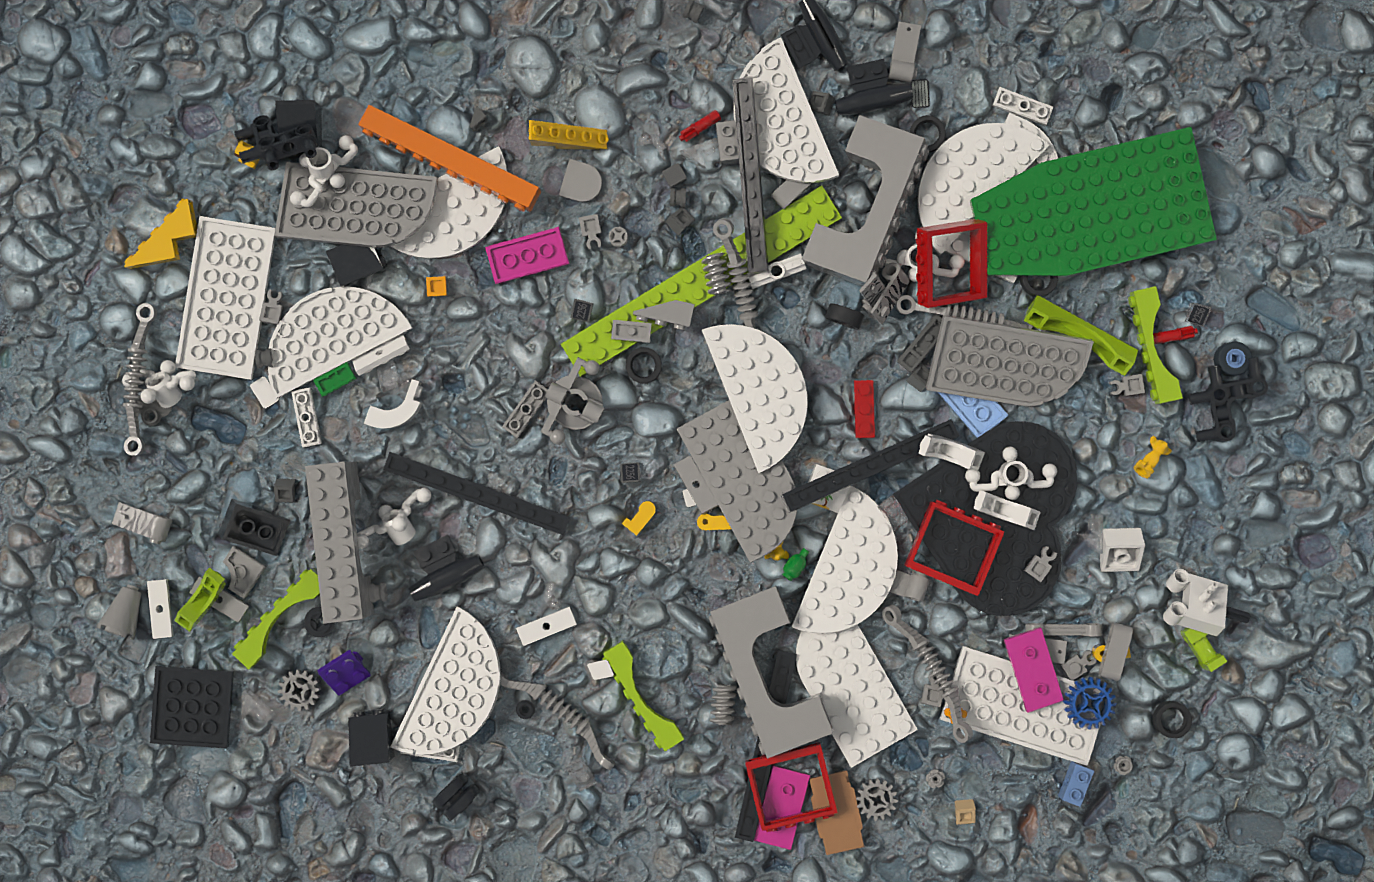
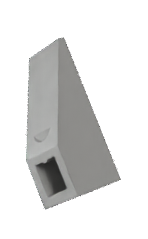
M674 300L633 311V316H637L636 320L639 321L655 320L657 325L666 326L668 323L674 325L675 329L685 331V327H690L695 304Z

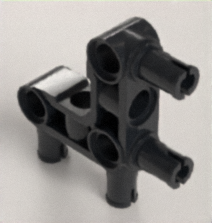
M261 115L256 117L249 127L234 131L238 143L252 138L256 139L257 145L254 148L239 152L243 164L260 159L266 161L269 170H276L279 168V159L305 152L307 158H314L317 155L315 147L318 141L310 124H302L277 134L269 117Z
M1258 357L1247 359L1250 375L1248 378L1233 381H1222L1219 364L1208 366L1209 386L1205 391L1188 394L1190 405L1208 402L1214 426L1210 429L1195 431L1197 442L1213 439L1217 442L1223 440L1230 441L1235 437L1236 425L1235 419L1232 418L1231 402L1246 397L1248 399L1264 395L1268 390L1265 375L1261 374ZM1262 382V389L1254 391V383ZM1217 389H1222L1223 396L1219 399L1214 398V392ZM1223 427H1230L1229 435H1221Z

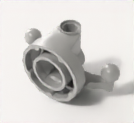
M578 357L570 374L556 381V383L552 382L545 395L550 414L541 433L549 436L551 442L556 445H560L565 441V434L559 429L550 430L555 421L569 429H585L595 422L598 423L605 409L603 407L602 394L598 387L589 379L578 376L581 366L585 368L587 374L596 375L600 370V365L595 360L587 362ZM569 392L571 394H579L584 401H588L582 414L580 411L570 410L566 404L563 405Z

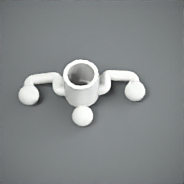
M344 135L339 139L340 148L345 151L349 150L342 158L337 154H330L327 149L321 147L316 148L317 155L314 158H307L305 153L300 156V164L308 168L310 172L308 182L315 189L307 200L301 191L291 193L290 201L293 205L311 207L322 193V185L327 180H330V184L334 188L344 186V176L340 173H334L339 165H346L358 153V147L350 136ZM319 164H325L322 167H316Z
M917 243L913 244L908 250H901L898 253L897 260L886 259L884 266L893 262L899 264L900 267L902 265L911 266L912 268L908 271V277L911 281L917 282V263L911 258V253L917 248ZM932 254L933 274L953 278L958 275L959 270L965 264V260L961 255H953L949 261L952 270L938 268L939 258Z
M166 360L161 363V372L155 373L147 369L140 370L141 373L146 374L144 377H147L145 380L147 389H144L140 395L144 403L150 404L156 399L161 407L169 408L178 403L182 397V392L177 386L178 384L185 391L194 388L196 373L193 370L179 372L175 376H170L175 372L176 367L174 362ZM126 374L122 378V383L125 387H130V384L126 383L125 380L131 379V377Z
M1009 446L1003 450L1002 454L1007 462L999 470L993 472L991 483L977 484V481L980 479V472L978 470L968 469L965 473V478L973 491H993L998 486L1008 485L1005 489V496L1009 500H1016L1020 495V490L1017 487L1019 485L1027 484L1030 488L1051 487L1054 483V477L1057 475V468L1053 464H1046L1042 468V473L1046 480L1034 481L1031 470L1027 469L1022 462L1014 461L1018 453L1014 447ZM1010 465L1017 467L1019 470V477L1015 481H1009L1006 476V470Z
M427 488L415 490L403 502L400 510L392 509L389 505L381 506L378 514L382 519V523L380 525H372L357 533L359 549H364L368 546L369 539L367 536L375 532L377 534L387 532L395 545H402L410 541L416 534L415 528L407 518L411 513L410 506L416 500L422 503L428 502L432 496L430 490Z

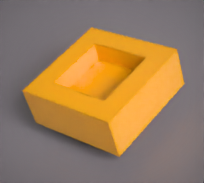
M446 276L426 277L427 297L447 296Z

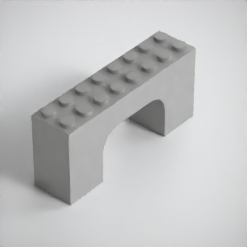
M859 115L845 152L850 161L873 168L882 174L880 188L865 224L858 231L842 233L826 226L815 224L802 256L803 262L808 267L859 286H863L874 273L879 277L877 273L879 268H883L886 257L884 255L886 250H890L893 244L892 235L899 229L901 221L898 220L900 215L904 214L907 209L908 203H906L908 196H912L915 185H913L915 178H919L921 174V163L927 159L929 154L928 145L924 137Z
M336 462L305 466L323 624L364 619L374 614V606L369 598L370 575H363L358 547L355 501L361 500L357 462Z
M777 585L710 612V623L712 627L716 626L718 631L716 634L719 645L723 644L725 649L723 652L724 659L732 667L730 671L731 677L734 682H738V695L741 700H745V713L748 718H752V731L755 737L759 736L761 741L758 745L762 755L766 754L768 759L833 733L832 725L819 693L792 704L779 703L770 695L754 655V643L757 637L791 622Z

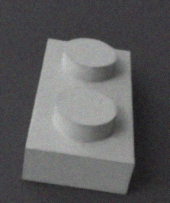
M613 320L611 339L650 343L652 323Z

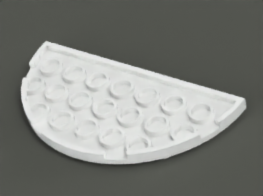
M780 37L763 47L761 52L753 60L749 61L740 78H753L760 166L773 175L794 182L816 183L832 180L839 177V173ZM734 105V120H735V123H736V118H735V105Z
M1005 123L980 124L956 133L936 150L924 169L919 184L917 200L922 226L927 227L974 219L970 199L1024 172L1049 144L1029 130ZM963 232L932 236V246L941 255Z
M499 146L478 157L507 171L505 159ZM445 174L438 178L434 205L424 225L411 237L391 247L407 255L427 259L460 254L472 248L486 237L499 220L505 203L498 200V196L492 193L491 195L480 191V187L476 185L471 187L463 182L464 179L458 176L455 179Z
M356 287L327 288L306 296L293 305L283 319L279 321L270 340L269 348H271L273 355V367H268V378L275 399L311 382L345 362H349L413 329V327L394 304L382 296Z
M732 324L703 329L702 333L759 474L778 463L791 450L802 431L807 413V390L802 372L789 351L776 339L760 330Z
M849 486L847 495L836 516L792 628L810 633H831L850 628L875 612L883 603L892 587L898 560L897 544L892 526L875 501L853 486Z
M456 607L390 746L391 748L419 755L445 752L469 740L489 718L497 701L500 688L501 670L499 657L494 642L487 630L474 616L464 609Z

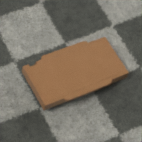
M847 770L828 774L838 813H835L834 816L828 819H823V817L815 818L819 837L823 839L826 855L864 847L861 835L863 826L859 808H857L855 791L850 786ZM823 777L809 778L813 796H811L813 809L829 806Z

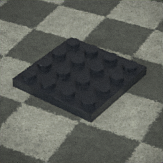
M155 666L150 743L227 749L229 747L234 671Z

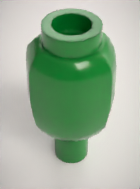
M803 548L799 554H794L784 565L782 575L790 581L793 578H798L806 566L805 558L809 551Z

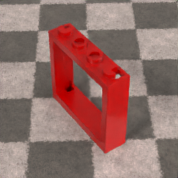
M972 219L917 228L916 280L918 292L916 296H918V304L931 308L987 298V222ZM970 231V291L933 298L932 236Z
M936 500V503L930 502L904 566L978 596L1004 531L1000 530L1001 526L990 522L989 525L983 523L982 518L973 514L970 518L964 515L965 511L954 507V510L946 508L947 504ZM934 510L994 534L973 586L914 561Z
M820 742L793 748L768 759L764 755L745 760L762 831L774 832L778 830L777 827L781 826L791 828L796 826L798 822L804 821V824L814 822L815 818L823 817V819H828L834 816L835 813H838ZM817 753L829 806L766 821L753 769Z

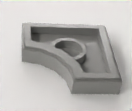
M233 546L223 560V563L231 573V582L228 589L246 599L267 566L238 547Z

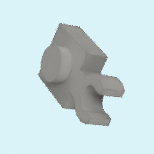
M598 214L579 217L582 237L588 236L589 238L586 243L587 248L591 249L590 244L592 241H596L600 248L601 241L596 236L597 234H602Z
M268 290L267 297L269 303L263 302L259 321L278 325L283 306L278 305V303L282 300L283 294L279 292L277 298H272L273 291Z
M1142 374L1121 377L1122 383L1117 380L1109 382V385L1115 384L1117 386L1116 391L1110 392L1111 395L1120 394L1122 391H1124V396L1145 393Z
M1047 546L1042 548L1041 557L1035 555L1024 570L1039 582H1042L1052 568L1048 562L1054 560L1057 556V553L1053 552L1048 557L1046 551L1049 547Z
M1090 650L1084 651L1081 658L1075 654L1067 659L1064 664H1060L1070 680H1074L1087 672L1086 665H1093L1097 662L1095 658L1091 661L1087 660V655L1092 653Z
M928 675L930 685H924L921 704L940 708L941 696L944 690L938 691L939 684H933L935 680Z

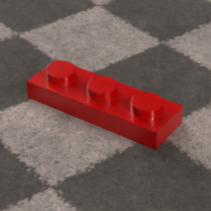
M873 380L853 381L855 438H875Z

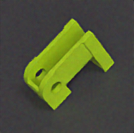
M1190 628L1180 631L1181 636L1193 651L1202 669L1212 672L1227 662L1224 655L1216 653L1206 637L1207 633Z

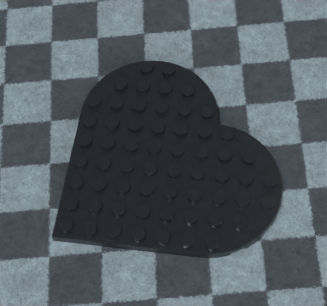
M1014 421L991 428L967 445L985 452L978 470L980 472V479L977 481V484L991 483L993 472L999 470L1007 462L1002 454L1003 450L1009 446L1017 450L1018 456L1014 461L1022 462L1027 469L1031 470L1034 481L1046 480L1042 473V468L1046 464L1050 463L1056 466L1057 475L1054 477V483L1051 487L1030 488L1027 484L1019 485L1017 487L1020 490V495L1016 500H1009L1005 496V489L1008 485L998 486L993 491H984L1040 511L1035 530L974 509L975 499L979 492L973 491L965 478V473L968 469L947 460L941 461L892 494L917 533L930 502L936 503V500L946 503V508L954 510V507L965 511L964 515L970 518L972 514L978 516L987 525L992 522L1001 526L1000 530L1004 531V535L979 595L976 596L953 586L960 597L969 605L979 611L996 616L1025 613L1042 603L1054 589L1053 587L1060 575L1062 562L1061 546L1052 526L1058 523L1069 510L1072 500L1075 498L1078 483L1077 467L1073 455L1065 442L1057 434L1036 423ZM1010 465L1007 468V479L1015 481L1019 477L1017 467ZM934 510L922 541L944 574L973 586L994 534ZM1047 546L1049 549L1046 551V555L1049 557L1053 552H1056L1057 556L1054 560L1048 562L1052 568L1042 582H1039L1024 570L1035 555L1041 557L1042 548Z

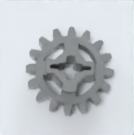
M297 669L296 674L290 671L289 676L285 675L282 677L285 682L279 683L282 689L278 690V693L283 694L279 699H285V707L290 704L292 711L296 707L298 711H302L303 706L307 710L310 708L309 703L311 705L316 704L314 698L320 697L316 692L321 690V687H316L319 680H313L314 673L309 676L308 670L301 673V669ZM300 678H303V679L307 680L308 682H307V683H306V682H303V681H301ZM289 682H290L291 688H290V690L287 692V687H288V684H289ZM302 687L303 691L297 693L296 689ZM309 689H312L311 696L309 698L308 692ZM291 698L298 699L299 702H295Z
M876 778L875 782L868 779L869 784L866 785L862 782L864 788L857 789L860 795L856 796V800L860 801L857 803V808L862 807L860 813H867V819L872 815L875 821H877L878 816L884 820L885 814L891 816L890 809H896L893 803H897L898 800L893 798V796L897 793L896 791H890L893 786L891 784L886 786L887 781L885 779L882 783H880L879 778ZM877 787L875 790L869 791L870 788ZM885 790L888 792L889 801L884 798ZM879 795L881 801H876L874 803L871 797H877ZM864 798L869 801L868 808L864 804ZM882 807L884 808V809L881 810V811H876V810L879 809V808H882Z

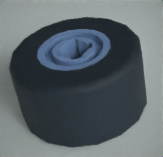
M1241 342L1224 343L1218 347L1214 354V365L1219 364L1220 372L1225 376L1242 375L1248 370L1247 359L1252 358V354L1249 348Z

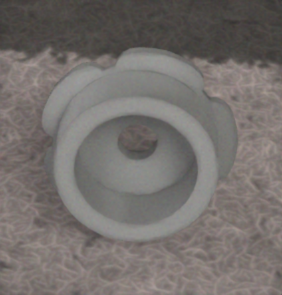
M1119 756L1116 758V763L1114 764L1115 771L1121 775H1126L1132 770L1133 764L1129 757Z
M933 769L926 775V781L931 788L943 786L945 779L943 772Z

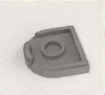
M569 159L559 196L577 202H587L594 199L602 187L599 172L589 164Z

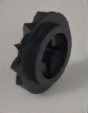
M321 607L309 610L304 619L305 629L314 637H325L335 627L334 622L321 625L318 628V623L312 620L319 619L322 616Z

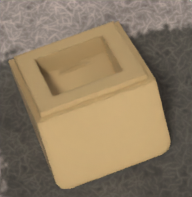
M956 800L954 802L956 825L975 823L976 808L974 800Z

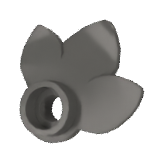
M156 399L150 404L144 403L142 400L137 401V403L143 405V408H139L142 421L149 426L157 425L161 418L169 415L173 406L169 408L161 407ZM150 413L155 414V418L153 420H150L149 418Z

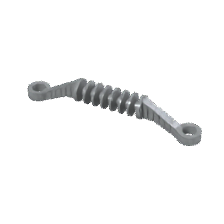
M721 218L714 224L713 232L721 239L730 259L727 267L734 268L729 271V275H735V277L731 278V282H737V284L732 286V289L739 290L734 293V296L741 297L736 300V304H742L737 310L744 312L739 315V318L744 320L745 326L756 329L755 317L758 316V311H751L756 308V304L750 303L755 298L748 296L753 293V290L746 289L751 286V282H745L749 275L743 274L748 271V268L741 267L746 263V260L741 258L731 238V234L734 231L733 223L727 218ZM720 224H724L727 226V233H723L720 231Z
M909 295L901 296L896 303V309L901 314L919 311L1032 329L1033 327L1031 324L1024 325L1006 320L1003 313H1000L998 318H996V312H992L991 316L988 317V310H985L983 315H981V309H977L976 313L973 314V307H970L968 312H966V306H962L959 311L958 304H955L953 309H951V304L945 305V307L927 308L916 303ZM904 299L908 300L911 304L908 310L901 308V301Z
M148 303L139 305L136 310V316L140 320V324L131 348H128V352L132 353L133 356L127 357L133 363L126 365L132 371L125 373L131 379L125 380L126 383L130 384V387L124 388L130 394L123 396L129 402L122 405L126 407L130 437L124 442V450L131 456H139L145 449V443L140 438L139 420L137 418L139 416V408H143V405L137 403L138 400H141L138 393L144 389L139 388L138 385L145 384L144 381L139 380L140 377L146 375L140 372V370L146 369V366L141 365V362L147 361L141 355L148 353L144 346L151 322L157 317L156 308ZM149 308L151 312L150 316L144 318L143 311L144 309ZM134 441L138 443V449L135 452L130 448L131 443Z
M889 605L885 607L882 611L884 621L908 638L913 646V651H921L917 655L918 658L924 657L921 664H929L925 671L932 670L933 672L929 677L937 678L933 684L940 683L941 685L937 690L945 691L941 697L945 699L950 708L954 737L961 743L969 741L973 737V731L970 725L963 722L959 688L958 686L951 687L954 680L947 681L950 673L943 674L946 666L939 668L942 660L935 661L938 653H930L934 649L933 646L927 648L930 640L920 633L918 634L916 630L901 620L902 615L897 606Z
M501 672L500 685L526 691L534 700L540 697V705L547 702L546 710L553 707L551 714L559 712L558 719L566 717L564 724L571 721L570 729L577 726L576 734H580L588 741L595 759L603 767L611 771L615 763L608 756L601 753L589 721L590 719L586 718L582 721V713L575 716L577 709L569 711L571 704L569 703L564 707L565 699L558 702L559 695L556 694L552 697V689L545 692L546 684L510 680Z

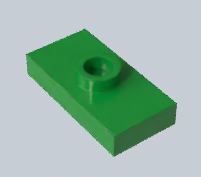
M345 362L313 381L321 396L325 397L357 378L349 363Z

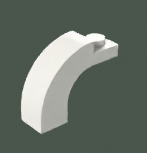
M412 379L405 400L399 407L393 410H383L370 406L364 424L376 428L390 429L409 422L416 416L423 404L416 401V398L421 396L423 390L422 382Z
M934 434L925 435L920 443L919 454L923 456L941 458L970 470H979L985 452L969 445Z
M981 490L975 499L974 509L1035 530L1040 511Z

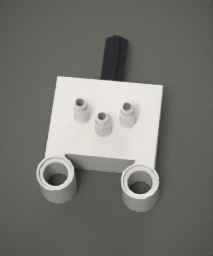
M1176 569L1166 582V586L1171 592L1178 593L1181 590L1183 591L1182 603L1179 601L1173 602L1163 614L1164 621L1169 625H1180L1218 636L1225 628L1226 618L1243 623H1248L1251 615L1248 612L1227 606L1228 585L1189 574L1184 569Z

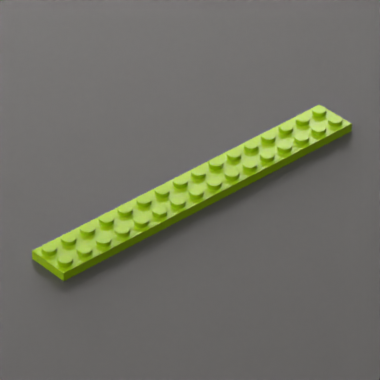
M823 186L818 187L787 206L784 210L782 209L764 220L768 263L809 239L816 223L829 227L842 219ZM744 232L734 238L733 242L741 258L746 260V263L741 267L748 268ZM724 245L706 255L724 252L725 254L720 259L726 260V262L721 266L727 267V263L730 262ZM706 256L561 343L573 366L578 357L587 362L595 360L601 365L638 343L611 339L613 320L643 322L636 320L637 316H633V311L674 300L695 304V308L715 296L708 294V290L712 287L706 286V283L710 280L705 279L704 276L709 272L703 271V268L707 265L701 263ZM728 268V270L724 271L723 274L729 275V271L733 270L734 268ZM729 275V278L725 279V282L731 283L728 287L737 283L731 282V278L735 277V275ZM648 319L647 322H643L652 323L651 334L664 327L655 324V320ZM582 366L578 373L580 377L587 374Z

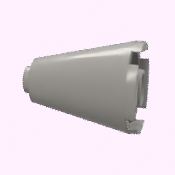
M132 585L122 587L96 628L100 629L101 626H104V631L124 638L128 634L131 635L130 639L134 640L141 593L138 592L139 588Z

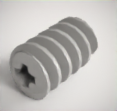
M724 252L706 256L701 261L702 264L707 265L703 268V271L709 272L704 276L705 279L710 280L706 283V286L712 287L708 290V294L719 295L732 291L726 289V287L731 285L730 282H725L729 275L723 274L724 271L728 270V267L721 266L726 262V260L720 259L725 254Z
M717 684L718 687L712 689L717 692V695L712 696L717 702L711 703V706L715 707L716 710L710 711L711 714L715 715V718H711L709 721L720 725H733L729 721H733L734 717L729 714L735 712V709L730 706L735 705V701L731 698L736 697V694L732 691L736 690L737 686Z

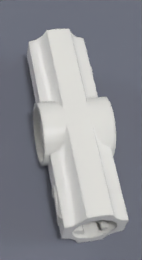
M798 254L779 262H773L768 265L769 271L747 274L749 275L748 279L751 282L752 289L806 270V266L802 260V255ZM776 266L780 267L782 274L780 276H773L771 269Z

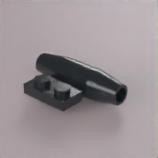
M816 0L800 1L799 6L806 25H797L781 34L798 69L815 61L820 53L834 71L846 66L848 61L842 43L827 14Z
M884 59L848 66L846 70L850 86L855 92L835 100L837 115L864 114L891 108L913 99L912 87L910 83L887 85L888 73Z
M446 535L413 551L420 568L428 575L409 587V592L415 602L439 595L470 579L485 568L479 554L456 560V549L450 536Z

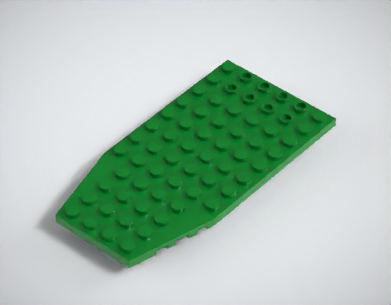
M1192 127L1041 162L970 199L974 219L987 222V275L1068 276L1217 240Z

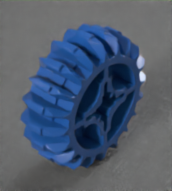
M1082 677L1081 684L1078 681H1074L1076 687H1068L1072 691L1071 694L1065 692V696L1069 697V700H1063L1064 704L1069 705L1064 708V711L1070 712L1067 717L1069 719L1073 718L1072 723L1075 725L1079 723L1080 728H1083L1086 724V728L1090 730L1093 724L1094 728L1098 729L1099 722L1105 726L1106 722L1104 719L1106 718L1109 721L1112 719L1108 716L1109 712L1115 714L1111 706L1115 707L1117 703L1111 702V700L1116 698L1114 694H1110L1113 689L1110 687L1106 688L1107 683H1101L1099 678H1096L1094 681L1093 677H1089L1088 681H1086ZM1097 688L1100 693L1089 695L1084 689ZM1078 695H1080V696H1081V702H1080L1079 705H1077V708H1076V706H1075L1076 698H1077ZM1102 698H1104V706L1102 711L1100 712L1099 703L1103 701ZM1088 699L1092 700L1091 704L1093 708L1088 706ZM1091 711L1095 717L1083 718L1079 714Z

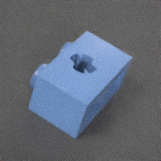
M1071 761L1058 797L1081 807L1094 770L1088 766Z

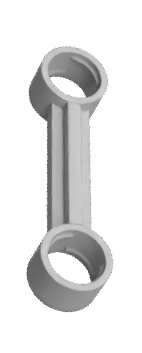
M1097 623L1025 624V632L1041 627L1044 636H1103V624Z

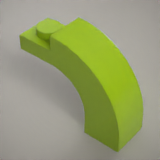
M208 568L203 575L199 587L187 603L178 611L174 621L191 632L222 592L226 584L224 582L225 578L219 572Z

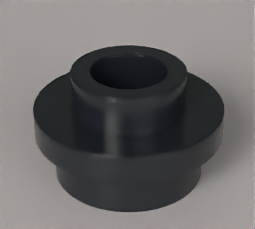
M522 700L516 706V713L522 719H529L535 713V706L529 700ZM527 706L529 708V712H523L522 707Z

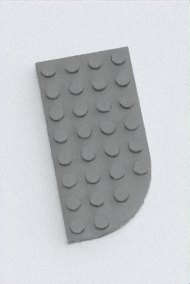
M286 162L274 236L284 239L376 248L398 244L415 234L428 219L435 201L438 178L434 176L338 167L334 173H340L344 176V186L334 188L330 184V180L325 181L322 185L323 191L311 207L293 205L290 201V196L294 191H301L307 200L315 188L308 182L310 177L309 169L303 167L300 163Z
M943 314L926 389L1021 406L1042 405L1044 402L1060 398L1068 392V389L1076 381H1079L1087 367L1094 341Z
M728 400L677 428V431L749 562L752 563L775 550L786 539L793 527L797 510L788 513L781 495L795 489V486L782 460L758 474Z

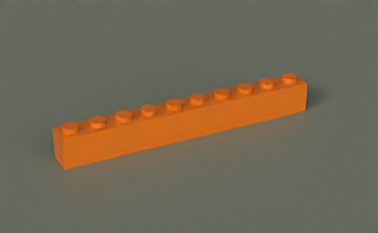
M368 105L358 124L362 129V133L372 138L374 135L379 138L381 143L387 146L392 144L396 146V150L403 154H406V152L413 154L412 157L420 162L425 160L430 163L429 166L436 170L441 168L447 171L446 174L456 179L458 176L464 179L463 182L471 187L476 185L480 187V191L487 195L492 193L498 196L497 199L507 204L509 201L515 204L514 207L522 212L525 210L531 212L541 193L539 187L371 105Z

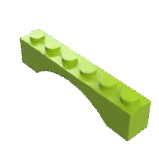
M1154 286L1130 292L1128 302L1129 306L1133 308V323L1135 327L1137 326L1139 332L1137 340L1139 345H1142L1143 352L1141 357L1148 370L1146 371V378L1152 387V390H1150L1151 399L1155 401V404L1182 399L1179 380L1164 367L1154 345V321L1161 305L1157 287Z
M1036 296L1028 307L1023 321L1040 330H1051L1068 336L1091 339L1094 341L1091 350L1114 371L1125 376L1134 365L1138 353L1136 348L1041 296Z
M315 568L305 569L299 576L301 578L297 584L292 583L286 590L287 595L284 598L279 597L273 604L275 608L271 612H265L260 618L262 622L258 626L254 625L247 632L249 636L244 641L241 639L234 646L236 650L232 655L248 670L253 668L266 654L269 633L280 615L300 601L320 596L318 574Z
M624 640L604 651L603 655L605 657L602 659L607 660L614 670L613 677L618 684L622 683L624 686L623 693L628 700L632 699L635 706H633L636 714L638 716L642 715L646 721L643 723L649 733L653 732L656 737L653 740L659 749L663 748L665 752L683 741L684 735L675 721L655 712L640 696L633 678V654Z

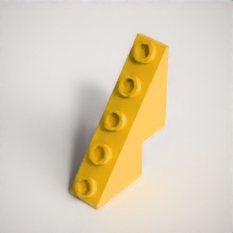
M529 120V141L532 146H555L556 149H607V142L609 140L607 130Z
M185 198L181 199L177 203L175 211L165 216L163 219L164 223L160 227L154 228L150 234L151 237L147 241H143L138 246V251L125 260L124 267L134 269L180 260L177 241L195 238L198 227L193 201Z

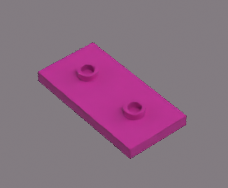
M559 227L485 247L495 284L569 265Z
M1038 627L1004 639L1026 712L1029 713L1063 701L1064 699L1042 628Z
M772 765L762 804L766 821L801 813L810 774ZM758 820L754 841L791 850L798 823L791 828L781 826L777 827V831L766 832V830L762 831L760 821Z

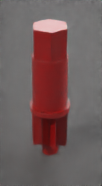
M714 110L694 124L692 123L680 132L679 139L687 142L696 135H700L702 131L721 120L719 113Z
M1193 326L1153 333L1154 345L1194 338V334H1198V330L1193 328Z

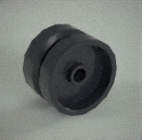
M460 772L432 800V803L438 809L444 807L448 802L450 803L444 810V815L449 821L453 820L459 813L461 814L481 792L475 784L469 785L465 790L462 789L469 779L463 772Z

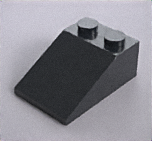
M231 499L218 535L222 540L277 556L290 520L254 505Z

